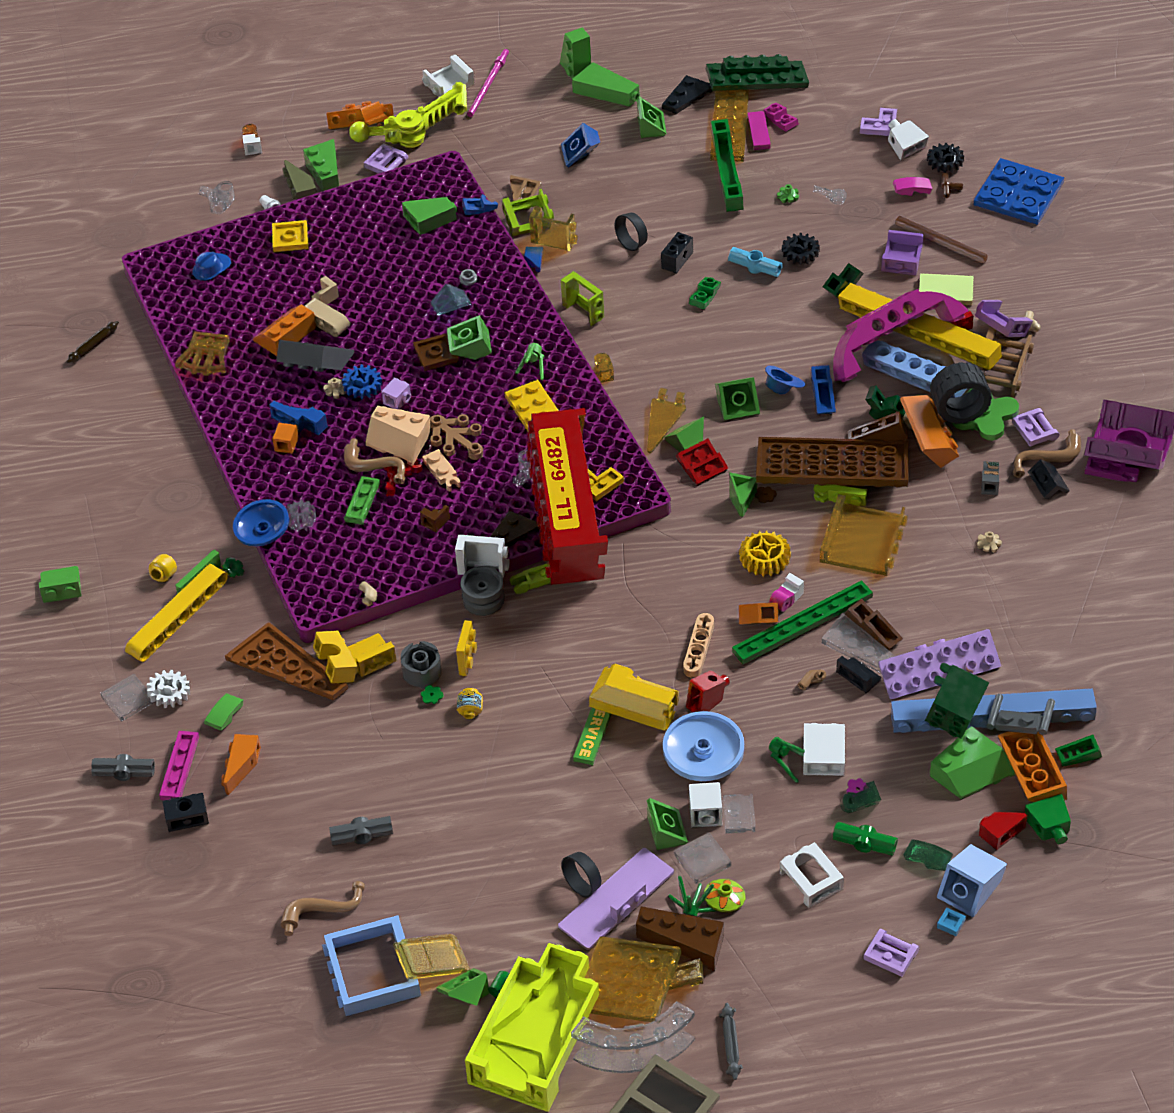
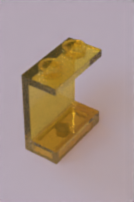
M534 207L529 217L531 243L571 251L573 245H576L578 240L575 214L571 213L566 223L542 218V207Z

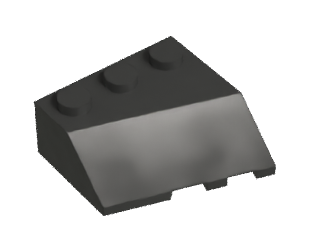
M279 340L276 361L283 362V366L294 367V364H298V368L309 369V366H312L314 371L324 372V368L342 370L354 354V350Z

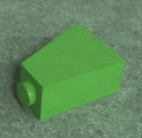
M447 197L405 201L402 203L403 216L419 235L456 220V205L453 202L451 203Z

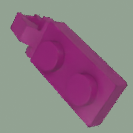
M1089 456L1084 474L1119 481L1137 482L1139 469L1130 468L1126 463Z

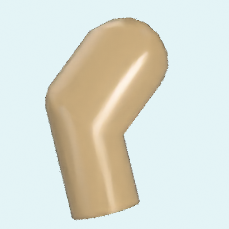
M364 581L359 586V589L365 593L362 602L367 606H371L376 601L377 591Z

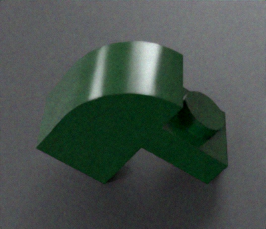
M848 263L839 276L832 272L822 287L838 298V295L850 283L856 285L864 273Z
M877 385L870 386L865 400L871 407L869 415L877 420L896 412H900L902 418L904 417L905 410L898 395L885 398Z

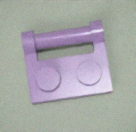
M383 143L364 162V168L378 174L397 168L408 159V155L404 151ZM394 157H396V159H395L387 168H385V166H386Z
M1041 408L1022 413L1012 419V423L1029 446L1047 440L1054 441L1060 435L1044 417V412ZM1036 420L1040 422V424L1043 426L1046 432L1042 430V428L1039 426Z
M879 929L864 954V960L903 977L913 958L916 957L919 946L914 943L912 945L886 934L887 931ZM884 941V942H886V943H888V944H890V945H892V946H895V947H897V948H899V949H901V950H903V951H906L907 953H904V952H902V951H899V950H897V949H895V948H893V947H891V946H888V945H886V944H884V943H882V942Z

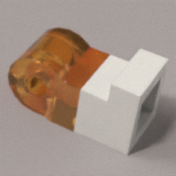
M245 125L242 128L245 155L262 153L256 125Z

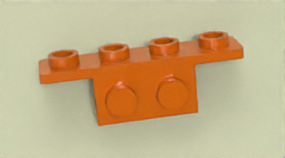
M365 101L362 102V105L357 106L354 103L346 104L341 111L327 112L328 128L350 127L358 121L365 123L360 108L372 104V102ZM384 104L386 109L384 114L388 118L389 116H394L392 104Z

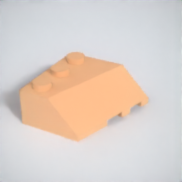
M377 406L370 419L366 446L382 453H391L393 457L402 458L407 461V464L413 466L430 435V415Z

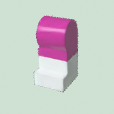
M789 573L785 578V582L772 593L769 603H778V609L782 612L786 611L804 594V581Z

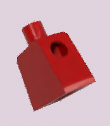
M708 671L689 681L686 708L692 713L709 712L723 700L724 689L730 684L729 678L726 675L719 676L714 671Z

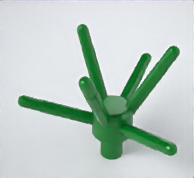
M678 876L684 904L671 894L668 895V898L683 909L682 913L697 917L698 913L717 911L711 907L699 908L714 888V884H711L698 900L702 884L699 883L691 903L690 895L686 896L682 877Z

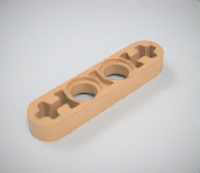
M702 613L696 619L684 660V674L687 677L695 678L701 674L714 629V618L711 614ZM704 635L706 639L697 640L696 637ZM694 650H699L702 652V654L693 655L692 652ZM692 662H695V667L691 669Z

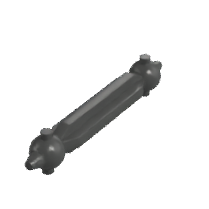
M725 1003L719 1016L724 1018L723 1032L726 1058L729 1063L726 1074H730L734 1080H737L743 1066L738 1064L740 1058L736 1024L732 1018L736 1009Z

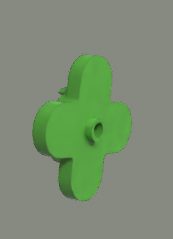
M992 396L991 405L981 417L964 424H952L960 430L971 429L973 431L975 429L986 440H997L1004 434V421L1011 420L1018 415L1019 403L1012 397L994 399Z

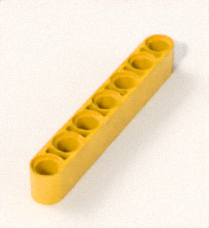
M212 564L206 566L128 641L125 652L141 662L146 661L226 583L228 574Z

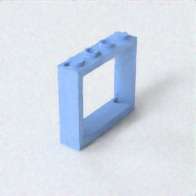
M398 915L324 935L326 943L322 944L324 956H329L330 961L327 962L330 974L334 973L335 978L332 979L334 991H339L340 996H337L339 1008H344L346 1016L421 996L419 982ZM393 933L408 982L348 998L334 948Z

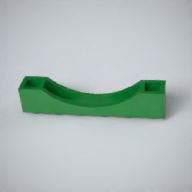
M728 119L711 121V134L726 212L744 210L743 193L736 170Z

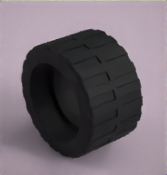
M968 362L951 364L939 371L930 384V393L941 418L949 423L964 424L981 417L991 405L992 394L982 370L975 364ZM971 389L963 396L950 398L960 390Z

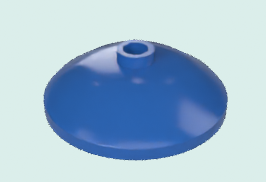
M270 499L254 501L238 512L233 521V531L236 538L245 545L264 546L276 541L284 534L289 525V514L285 506L278 501Z

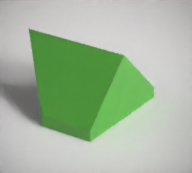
M704 416L677 428L665 436L664 440L679 452L703 441Z
M729 472V498L739 516L744 517L757 493L758 483H756L755 477Z

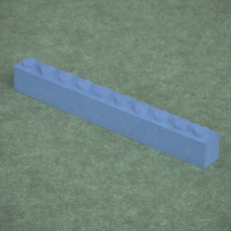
M1093 688L1002 694L1003 701L1000 710L1036 713L1043 716L1048 699H1054L1055 706L1050 723L1095 720L1097 706ZM983 695L967 728L971 726L973 728H987L986 725L996 695ZM935 698L891 701L893 733L942 730L931 726L925 721Z

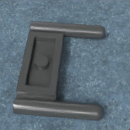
M996 694L986 725L988 729L996 728L1000 731L1047 734L1055 706L1054 699H1048L1044 714L1041 716V714L1000 710L1003 695Z

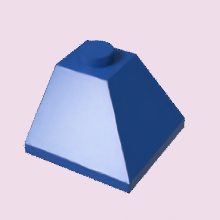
M582 123L561 143L564 160L568 168L599 145L598 131Z

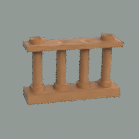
M989 327L986 335L987 339L996 341L1001 346L1023 350V353L1020 356L1001 352L1002 357L1000 359L1018 362V368L995 364L991 368L992 371L1015 375L1013 381L987 376L985 371L988 372L987 369L980 366L978 368L982 370L987 383L1012 388L1011 397L1015 398L1016 392H1020L1022 381L1020 379L1028 355L1033 353L1034 343H1031L1032 335H1028L1026 343L999 338V336H996V329Z

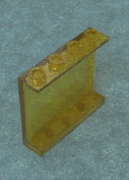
M838 494L820 548V563L887 576L889 569L894 567L895 558L893 556L898 554V540H902L904 532L902 527L907 525L908 516L905 515V507H902L901 514L846 504V496Z

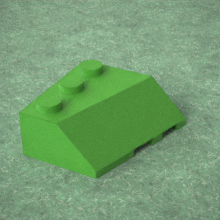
M972 726L965 731L962 739L958 737L933 759L930 767V777L960 799L983 790V787L993 783L995 785L1007 776H1015V772L1003 748Z

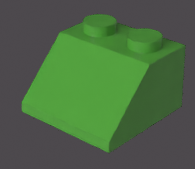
M480 315L447 328L449 350L452 355L476 360L492 353L489 330Z
M754 377L715 384L717 400L724 420L760 414Z

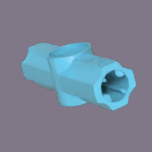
M732 247L728 256V261L747 267L748 271L753 274L763 272L778 277L781 273L782 263L763 257V253L758 250L748 252Z

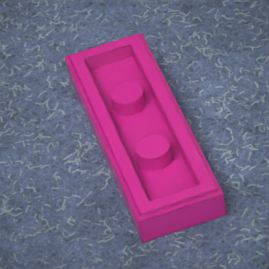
M764 111L747 112L754 150L771 149Z

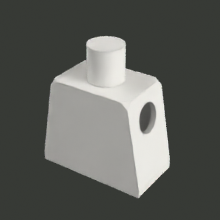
M894 119L889 123L888 126L891 130L888 141L900 160L926 147L929 136L913 122L906 121L900 124Z

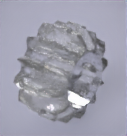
M301 499L300 502L293 501V504H287L289 514L288 526L291 530L296 528L299 532L300 529L307 530V526L313 527V522L316 521V511L309 501L303 502Z

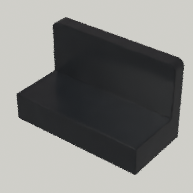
M1040 459L1028 471V474L1045 499L1049 500L1058 490L1065 493L1070 491L1054 465Z
M841 656L837 659L836 673L864 693H868L881 681V676L854 657L846 659L844 656Z

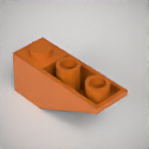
M234 734L233 742L229 744L230 756L225 761L226 774H223L221 779V785L225 787L226 795H230L257 765L261 749L258 735Z

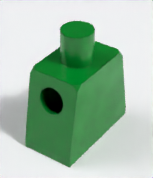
M1062 794L1025 805L1024 813L1027 815V823L1041 840L1045 841L1054 838L1058 845L1068 840L1066 834L1070 831L1071 819Z

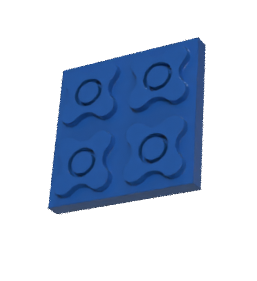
M1000 158L975 197L973 205L1038 225L1063 185L1064 177Z

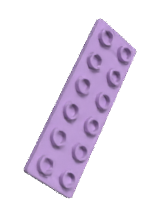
M989 629L946 642L945 639L934 641V645L929 647L923 644L915 647V651L878 662L889 699H895L938 686L934 683L935 676L943 678L947 676L946 673L939 669L942 663L950 666L953 664L973 675L1001 667Z
M641 849L590 897L558 924V928L583 948L590 950L674 874V869L648 849Z

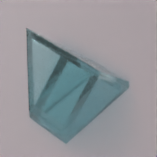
M445 284L431 301V305L437 315L471 304L464 290L449 284Z

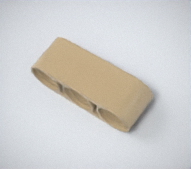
M316 298L305 305V307L314 312L316 326L333 337L339 336L350 326L346 316Z

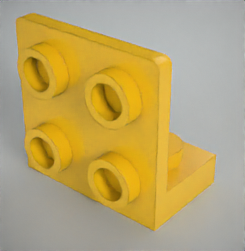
M379 633L347 647L351 651L354 661L358 664V673L361 677L397 661L395 646L391 641L385 643Z

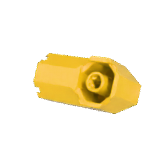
M613 664L610 668L608 666L604 667L589 696V707L663 731L669 728L676 712L673 711L674 705H678L679 691L643 680L639 676L635 678L633 676L634 671L625 666Z

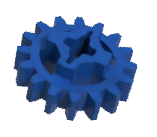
M363 364L360 365V368L353 366V370L347 369V373L343 374V390L347 391L348 396L353 394L355 399L358 396L361 399L364 396L371 398L370 394L376 395L377 390H381L382 378L380 372H377L376 368L371 370L370 365L366 368L363 367Z

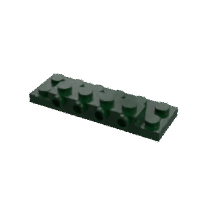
M776 54L773 57H766V55L750 57L745 55L741 58H734V56H728L723 58L722 63L706 64L705 68L712 91L808 88L809 80L802 61H789L787 56H782L781 54Z

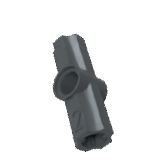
M119 754L116 758H94L91 763L92 776H113L120 781H127L131 777H153L155 762L154 759H133L127 754Z
M390 816L368 820L366 817H357L349 824L329 827L332 845L353 841L356 844H366L372 838L393 834Z

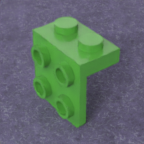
M77 566L41 572L39 589L43 603L82 596Z

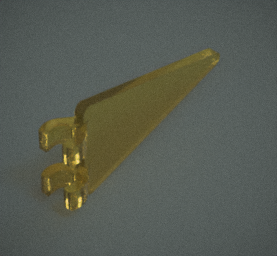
M660 388L657 399L653 398L651 400L648 453H652L686 411V405H684L686 401L684 399L685 393L677 392L674 403L667 401L668 395L666 394L668 389Z

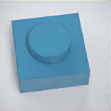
M946 907L937 923V928L957 936L966 920V916Z

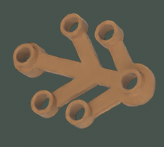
M462 414L458 418L445 419L441 415H434L430 417V429L433 431V435L430 438L431 445L438 447L442 444L440 432L443 431L446 433V444L443 446L446 456H452L455 453L454 439L468 449V455L471 459H481L483 457V447L479 443H471L462 436H479L482 433L481 425L475 423L470 428H451L449 426H467L469 424L468 416Z

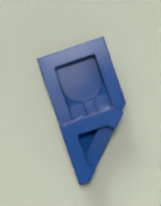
M483 194L481 199H462L465 215L485 213L498 208L497 202L488 201Z
M526 247L524 259L528 266L536 268L537 272H541L543 247Z

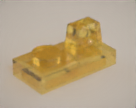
M700 959L660 970V987L663 992L683 987L687 984H690L691 987L703 984V965Z

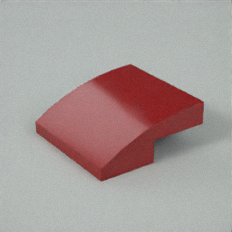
M709 438L675 455L685 472L696 485L728 469L720 452L717 453Z

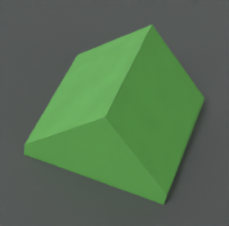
M638 96L637 116L641 138L665 136L667 133L663 112Z
M649 798L647 800V817L656 850L687 844L688 840L679 809Z

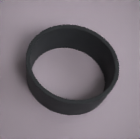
M630 212L619 215L615 219L614 228L616 236L627 250L635 251L647 242L648 233L646 226L637 214ZM626 218L632 222L637 231L638 243L631 238L627 231Z
M575 852L562 859L561 869L569 886L578 895L585 898L590 897L601 886L600 872L592 859L585 853ZM575 862L586 873L590 885L579 874Z

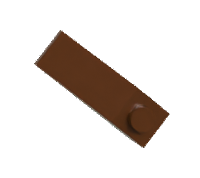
M896 412L848 430V439L907 440L908 427L900 412Z

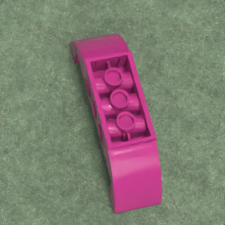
M919 289L899 296L846 325L847 330L840 338L834 354V380L844 382L857 377L856 373L861 371L853 355L854 352L862 349V345L871 344L877 341L879 337L893 332V329L909 323L908 320L910 321L924 315L923 312L935 309L941 320L952 323L964 318V313L969 310L953 297L939 292H920Z

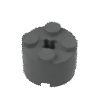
M419 641L420 644L413 645L411 643L402 650L401 667L403 679L407 683L425 689L426 686L435 683L440 678L442 668L437 647L432 643Z

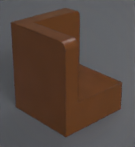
M445 505L440 511L437 509L430 511L424 508L420 512L421 525L437 533L450 519L449 507Z

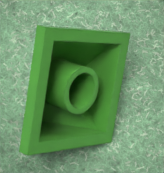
M475 968L436 987L438 992L476 1006L480 998L490 994L486 973Z

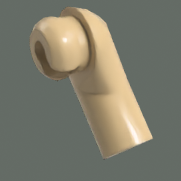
M1026 311L1024 317L1033 320L1029 331L1037 333L1040 330V324L1033 319L1034 313L1032 311Z

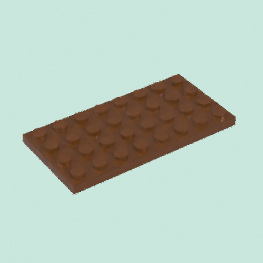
M758 437L756 483L908 487V440Z

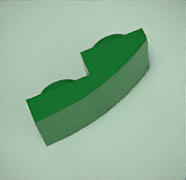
M705 277L698 284L697 291L689 298V305L705 310L719 290L721 282L711 277Z

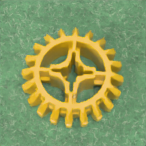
M767 530L765 533L760 531L757 534L751 533L750 537L746 536L745 541H742L739 549L743 568L747 569L749 573L754 572L755 576L761 574L764 577L765 574H769L771 577L773 573L779 574L780 570L784 571L786 566H788L791 558L790 546L787 540L783 539L781 534L776 536L775 531L772 533H768Z

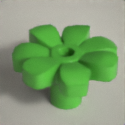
M787 184L785 187L780 188L777 198L783 203L786 201L789 203L794 200L797 201L799 199L798 189H792V186Z

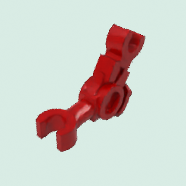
M416 459L413 466L404 463V477L412 475V472L420 473L422 471V465H418V459ZM389 466L384 468L389 478V482L386 483V496L394 497L396 483L393 479L397 475L398 468L396 466Z

